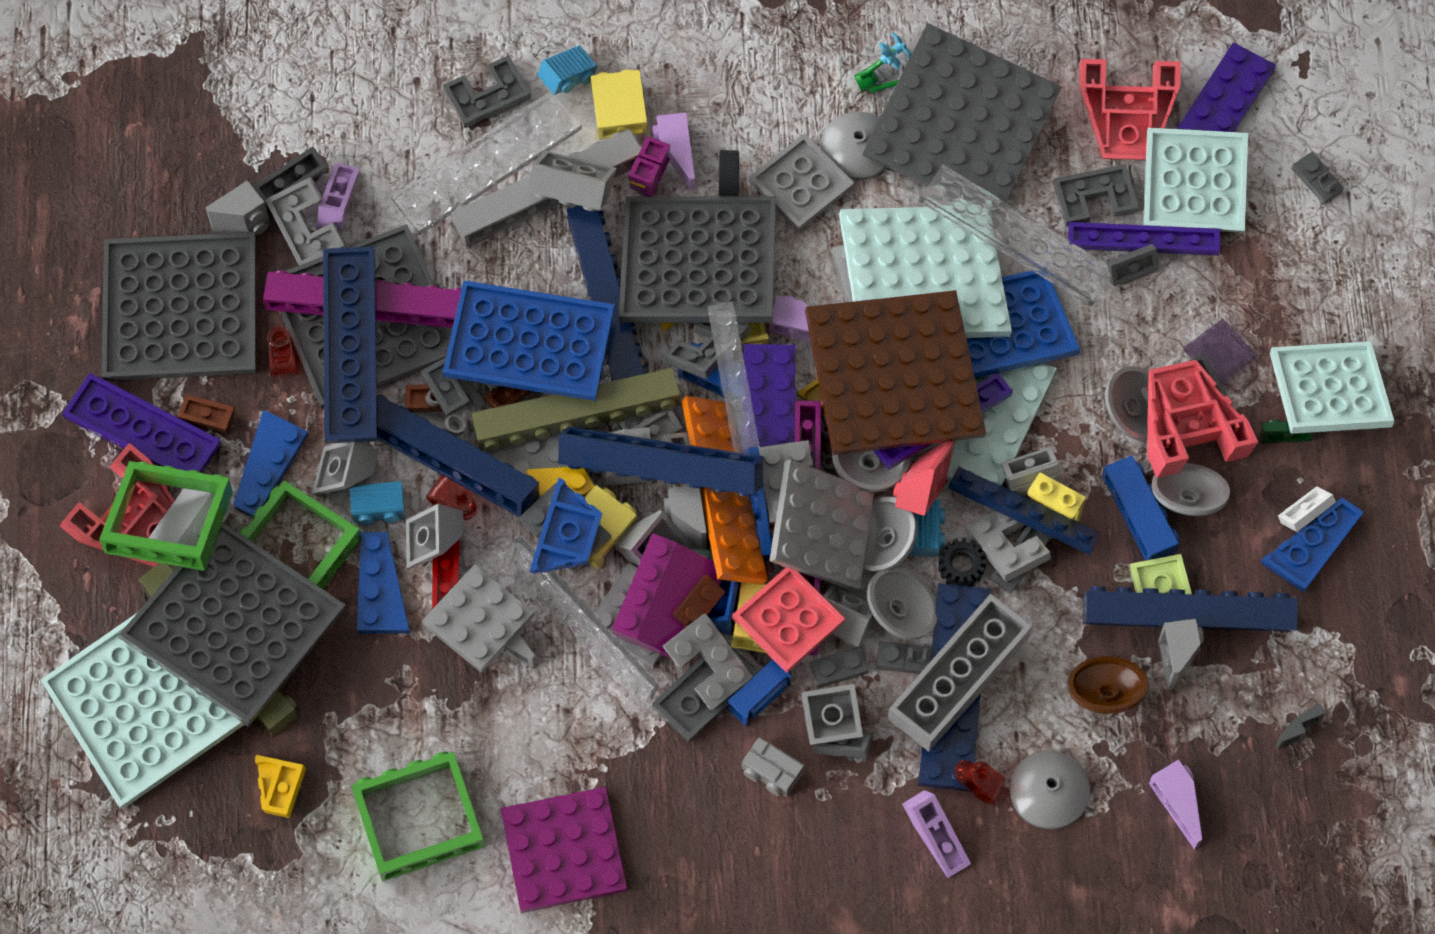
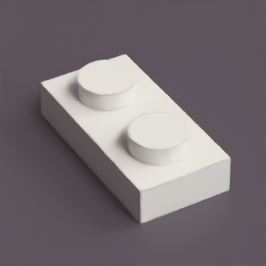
M1316 486L1278 515L1281 524L1298 532L1335 504L1336 501L1333 494Z

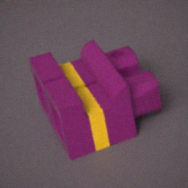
M648 136L646 137L628 175L629 187L644 196L653 197L670 161V158L667 156L670 151V144Z

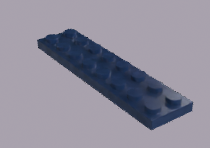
M372 246L323 249L325 443L378 441L375 248Z
M938 583L935 612L937 622L933 630L930 662L990 595L991 589ZM981 693L930 752L922 747L918 786L972 791Z

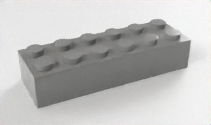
M990 594L889 708L888 720L930 752L1028 640L1032 625Z

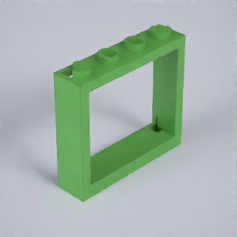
M129 461L99 539L104 553L205 571L233 494L229 478L220 474L209 475L196 470L185 471L172 466L162 467L151 465L147 462ZM137 481L215 494L196 547L118 533Z
M284 480L280 486H276L271 491L269 500L264 507L260 506L253 516L254 519L249 526H244L239 533L253 542L288 497L344 532L308 579L321 589H324L360 542V529Z
M440 752L435 754L432 759L426 761L416 760L409 763L405 768L399 770L396 768L384 771L381 776L375 778L365 777L359 779L356 784L351 785L382 882L485 847L454 752ZM450 767L472 832L384 862L363 796Z

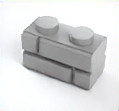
M1051 447L1002 462L1003 474L1008 489L1021 496L1027 495L1039 472L1059 483L1062 482L1059 463Z
M761 737L756 740L742 761L743 774L754 782H757V780L762 781L767 785L766 789L776 796L782 794L787 797L804 772V765Z

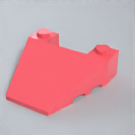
M1106 59L1080 60L1078 89L1103 159L1146 160L1147 129L1165 128L1180 88L1181 62L1156 61L1153 64L1152 87L1106 86Z
M1197 360L1155 368L1149 371L1147 457L1156 478L1181 472L1189 459L1185 447L1216 440L1225 462L1249 457L1258 443L1248 419L1243 414L1240 415L1233 408L1230 398L1228 396L1224 397L1215 387L1217 383Z
M129 443L109 468L123 478L129 461L153 464L149 458ZM137 481L118 533L149 538L175 501L168 491V487L156 483ZM79 502L62 521L60 527L79 543L103 550L99 539L112 505L99 518ZM128 558L153 567L158 564L157 562Z

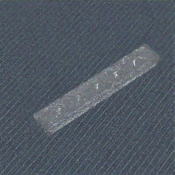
M732 301L707 307L733 451L745 454L748 448L760 447L736 311Z

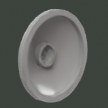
M849 112L840 115L828 124L822 135L821 150L853 180L875 177L887 168L862 155L880 119L870 113ZM855 136H862L863 138L858 140Z
M1128 366L1116 371L1108 380L1105 390L1106 407L1113 423L1122 433L1134 440L1147 441L1148 403L1140 389L1148 385L1149 371L1136 366Z
M874 451L833 455L832 453L833 465L838 475L844 480L855 483V486L860 490L868 492H880L893 488L898 481L901 482L902 476L905 471H908L910 458L888 470Z
M1186 463L1181 472L1160 478H1156L1154 474L1151 484L1154 496L1163 506L1171 511L1187 516H1206L1215 513L1226 506L1230 495L1229 485L1220 474L1207 467Z
M880 497L873 500L863 569L866 571L879 572L882 569L890 570L896 567L908 556L916 541L917 520L915 514L895 507L896 498Z
M894 567L890 570L882 569L872 577L867 589L868 604L873 616L885 630L907 640L920 639L932 631L937 622L935 614L936 600L930 588L920 577L911 571L899 567Z
M1041 751L1026 757L1018 764L1011 777L1009 793L1012 805L1022 819L1035 827L1053 830L1069 826L1081 817L1089 802L1090 784L1084 769L1073 758L1060 752ZM1048 781H1053V782H1055L1056 787H1054V788L1048 787V786H1047V782H1048Z

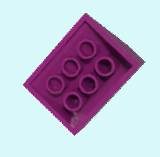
M652 533L612 627L613 636L671 658L662 646L685 629L671 614L702 575L707 574L720 586L722 580L717 579L714 561L677 542Z

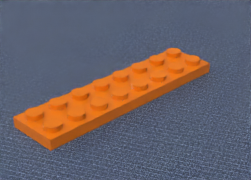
M685 396L681 403L690 445L741 453L730 403ZM700 488L717 579L763 585L768 579L749 496H741L738 492L733 491L716 492L713 488Z

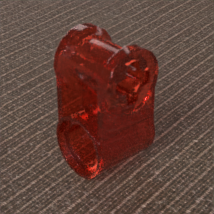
M282 326L272 328L267 337L272 378L287 373L297 375V362L289 331ZM280 338L286 339L281 345L274 344Z
M441 475L426 495V499L432 505L441 504L463 510V520L472 519L476 515L477 506L472 493L446 476Z
M962 760L955 769V776L958 782L969 789L975 797L989 804L996 803L1006 781L1002 774L983 761L973 763L969 760Z

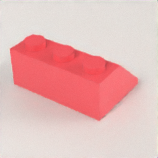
M955 441L942 442L921 453L916 461L911 462L908 472L905 471L901 482L898 481L895 485L893 496L897 497L895 507L923 516L926 515L946 485Z

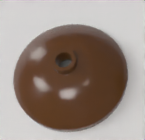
M1111 656L1096 657L1080 663L1072 670L1068 678V691L1077 704L1089 711L1100 714H1117L1136 707L1145 699L1148 693V678L1138 665L1129 660Z

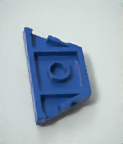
M558 478L530 567V573L532 574L587 565L601 523L602 512L595 506L588 504L581 494L575 493L561 478Z

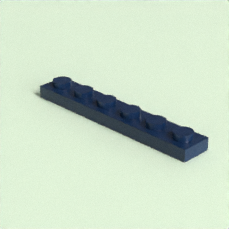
M958 467L948 486V489L1089 555L1101 533L961 467Z

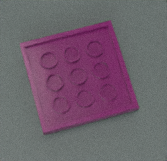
M606 787L500 808L521 913L627 892Z

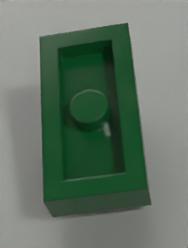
M1270 420L1263 422L1260 431L1261 444L1312 441L1315 432L1291 434L1288 421Z

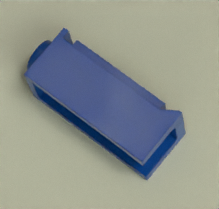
M772 659L728 700L730 704L728 710L747 727L750 718L754 719L787 689V685L789 687L792 685L791 670L786 673Z

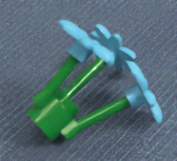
M891 33L896 43L892 50L887 43H879L882 49L880 51L882 54L880 59L870 67L854 75L862 92L869 90L873 94L878 90L897 85L899 80L876 85L879 78L874 70L883 64H893L895 69L898 70L901 62L895 56L901 52L905 53L908 59H910L911 51L905 43H902L899 35Z

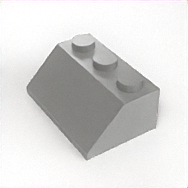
M545 150L532 165L528 192L535 194L537 198L557 199L559 203L564 205H581L583 209L588 211L601 210L606 204L617 168Z
M184 488L149 536V539L195 546L215 494ZM231 503L228 505L223 522L234 508V505Z

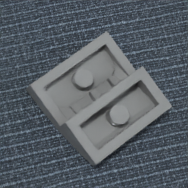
M659 410L651 412L644 417L633 416L617 422L621 430L650 428V439L661 440L664 435L674 434L683 428L672 410Z

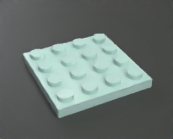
M1148 128L1143 225L1220 229V232L1244 233L1248 133Z
M1371 341L1271 347L1270 357L1291 434L1393 427L1394 418Z

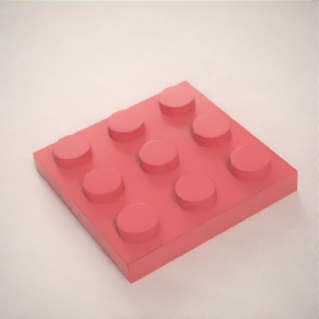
M787 567L732 614V619L786 673L792 670L845 623V618L798 571Z

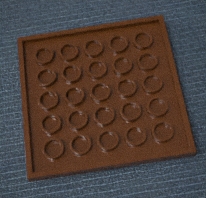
M956 290L806 307L805 315L833 455L985 437L986 429Z

